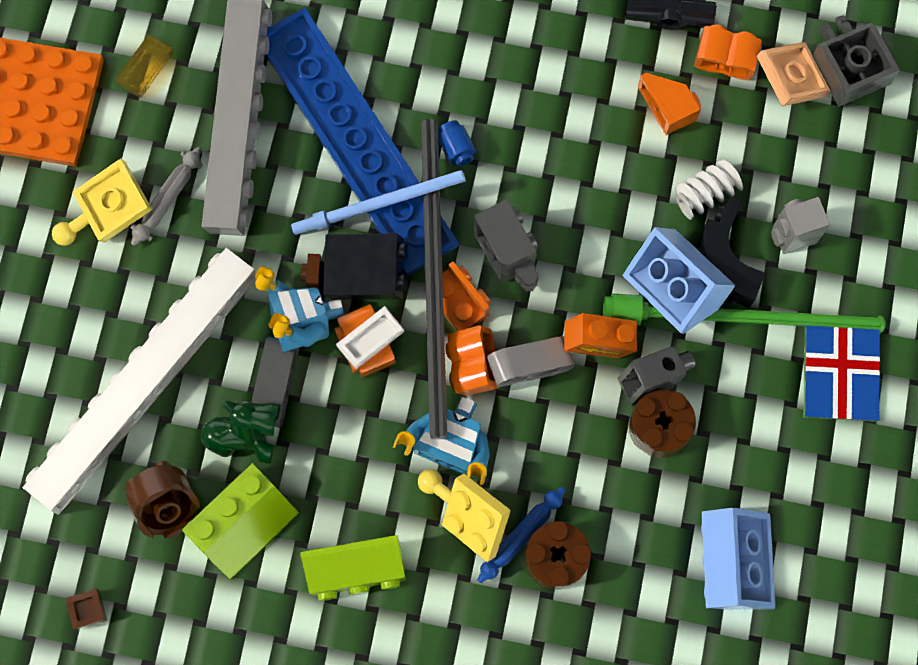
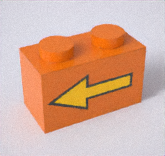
M586 313L577 315L565 321L564 351L615 359L637 352V321Z

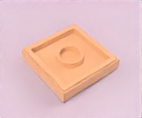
M805 42L762 50L757 55L782 107L823 98L831 92Z

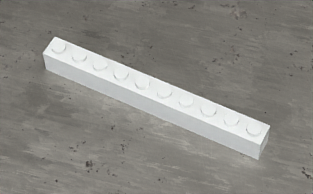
M225 248L221 254L217 253L213 256L208 264V270L202 277L197 276L191 282L188 288L189 292L182 300L178 299L169 309L168 317L151 329L149 333L150 338L145 344L133 350L129 356V362L123 370H117L111 376L106 390L102 394H97L88 404L89 410L82 418H77L70 424L66 437L61 442L55 443L47 452L46 456L48 458L43 464L32 469L27 475L26 484L22 488L50 511L59 515L257 280L255 278V269L229 249Z

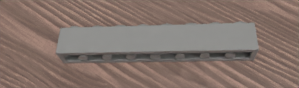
M227 0L201 226L209 234L245 236V227L250 225L251 214L248 209V200L252 198L254 192L251 172L252 169L256 168L257 154L254 151L255 140H258L260 136V124L257 122L258 111H262L263 95L260 93L261 83H265L266 67L263 65L264 55H268L269 38L266 35L267 27L272 25V10L268 8L264 0Z

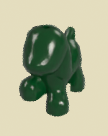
M223 401L222 405L229 412V417H216L206 422L201 430L200 438L202 444L210 452L221 457H229L235 450L252 449L256 452L260 462L271 464L273 445L266 443V435L273 436L275 422L279 418L281 404Z

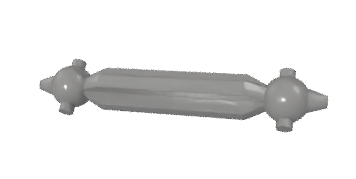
M200 147L195 148L193 151L185 152L183 150L180 155L183 157V163L175 167L150 203L152 211L142 217L141 224L135 225L133 223L130 226L133 235L131 244L133 246L146 240L148 242L152 240L153 237L150 236V229L158 225L190 179L191 169H201L203 165L200 163V153L202 150Z

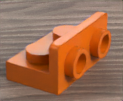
M454 261L449 263L448 269L442 273L444 316L456 331L474 327L490 315L489 304H491V301L482 289L476 290L470 283L472 277L464 266L458 267Z

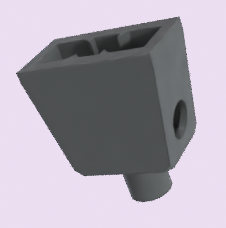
M669 347L633 360L617 379L631 406L638 403L643 396L652 391L667 390L677 385L687 375L686 371L695 368V360L689 351L678 354L674 347Z

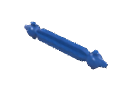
M563 487L547 492L544 496V502L535 505L499 545L496 557L489 562L485 561L482 563L480 575L477 579L479 583L487 579L496 578L499 573V567L507 565L530 540L534 532L542 527L550 518L552 509H557L561 506L563 502L562 497L565 492Z

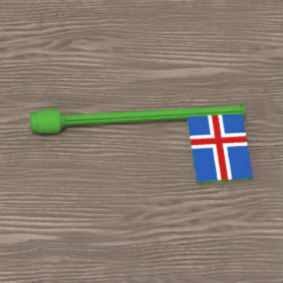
M613 293L612 296L604 297L603 316L637 321L638 326L641 325L642 320H647V317L665 318L652 304L643 301L642 295ZM719 308V310L703 320L805 327L803 418L879 421L880 333L885 329V319L881 315L878 318Z

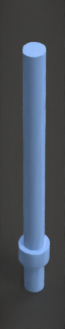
M460 170L330 212L323 210L313 213L311 218L292 223V230L295 235L313 229L320 231L331 227L332 223L465 182V176L463 171Z

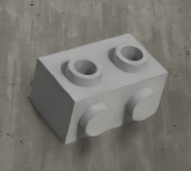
M819 197L804 202L802 199H795L785 204V208L779 214L772 227L771 234L777 247L780 246L783 254L817 244L830 226Z

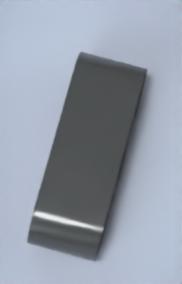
M268 336L265 341L251 402L257 404H281L280 415L275 422V427L281 428L299 348L283 352L279 339Z

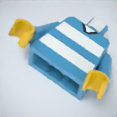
M261 266L255 275L257 279L255 284L258 290L266 291L270 289L268 297L272 318L268 326L273 329V334L279 339L283 352L302 346L309 347L316 341L327 338L329 336L328 320L337 319L344 315L341 300L323 303L317 288L295 289L290 288L279 280L274 282L275 273L270 268Z
M460 397L454 411L447 409V437L445 439L436 440L430 438L429 412L413 422L406 431L400 432L397 435L393 448H396L398 444L405 445L407 448L404 455L408 456L413 448L414 454L460 474H465L469 478L471 476H478L481 479L480 485L485 483L490 453L487 435L481 431V423L471 419L477 406L474 401Z

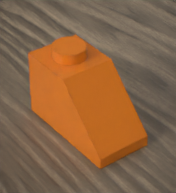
M644 73L640 76L638 89L665 135L697 121L701 110V102L695 92L691 93L686 84L649 73Z

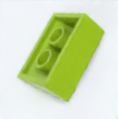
M252 463L189 522L182 531L231 580L300 513Z
M398 535L300 552L309 594L312 597L318 596V601L335 599L338 592L349 591L350 595L368 593V587L381 585V590L400 587V581L406 580Z

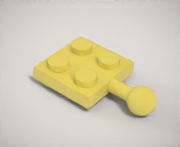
M122 159L117 160L72 192L83 214L70 223L60 222L56 224L52 230V238L61 246L70 245L74 242L76 233L90 224L97 239L105 243L152 211L126 161Z
M426 469L421 472L418 477L420 490L426 494L435 493L448 504L442 526L486 562L494 559L511 510L465 474L455 478L453 488L450 490L443 484L442 476L438 471Z

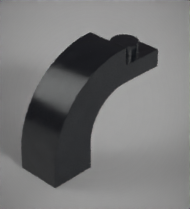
M730 197L726 206L720 204L714 220H707L701 234L700 253L736 285L727 298L750 308L756 299L766 273L745 265L737 259L731 250L729 232L742 201Z

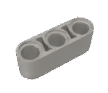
M564 336L500 349L487 356L498 387L561 374L575 367L571 353L564 351Z

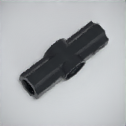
M627 0L626 20L657 23L658 27L666 30H676L682 26L704 28L705 26L714 25L717 5L716 2L701 0Z

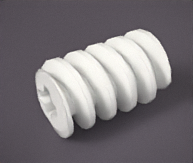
M722 159L717 161L716 166H708L706 172L699 171L696 174V178H687L686 184L683 182L678 183L675 187L676 200L684 215L689 220L694 219L692 209H695L699 214H703V203L712 209L714 207V197L722 203L725 200L724 191L729 197H733L735 194L733 186L742 191L743 184L733 165Z

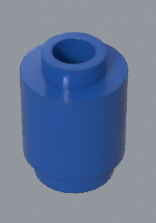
M457 120L449 121L439 127L438 142L449 163L462 167L472 162L476 148L465 127L460 125Z

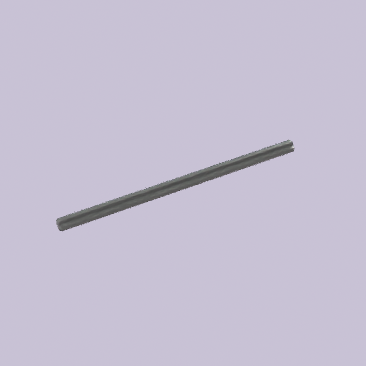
M424 119L421 125L423 182L439 177L438 122L435 119ZM440 190L423 195L429 428L430 438L440 440L447 437L441 211Z

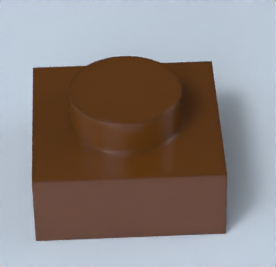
M308 254L307 263H302L301 281L306 282L307 288H317L319 292H321L323 268L320 254Z
M99 589L65 598L74 630L107 621Z

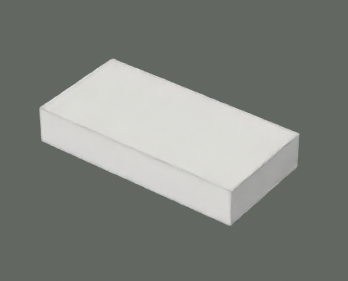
M384 306L339 341L336 346L355 370H357L404 333V328Z

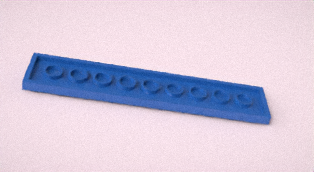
M302 8L267 28L266 37L269 38V52L265 56L358 201H365L418 184L419 181L306 8ZM423 195L367 212V215L380 234L397 233L404 238V242H407L408 259L404 260L403 268L407 277L425 267ZM441 216L442 256L459 247V242Z

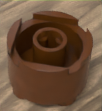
M671 390L652 391L638 401L629 421L630 437L639 449L654 458L671 457L682 450L691 439L696 426L695 412L689 401L680 392ZM658 419L668 423L665 430L662 425H656Z
M167 461L158 462L155 466L142 471L135 478L130 479L126 484V500L140 531L148 537L154 538L153 535H163L164 538H170L183 532L182 529L195 518L196 509L199 510L198 498L185 473Z
M560 521L546 524L536 530L531 536L525 552V563L531 578L538 585L553 590L570 588L579 582L587 571L591 559L590 546L584 534L576 527ZM551 550L555 552L563 551L564 555L562 558L565 562L562 563L560 560L555 563L552 562L551 557L553 554Z

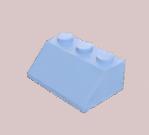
M660 227L653 228L622 275L680 333H686L719 310L736 286L676 229Z
M739 508L702 511L701 532L703 535L704 553L702 561L705 575L704 596L706 608L723 610L776 609L770 513Z

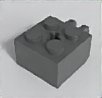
M844 15L836 17L835 21L840 36H836L828 22L819 25V31L824 42L817 45L812 55L838 107L891 85L900 71L876 26L873 23H868L853 30Z
M506 199L474 215V235L498 279L507 283L516 279L517 283L521 285L520 288L526 292H533L538 285L539 277L534 267L538 244L531 232L526 233L521 223L524 221L519 209L516 206L511 207Z

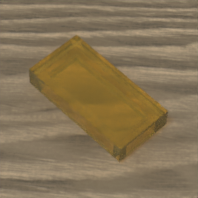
M148 34L115 79L116 83L142 98L173 55V49Z

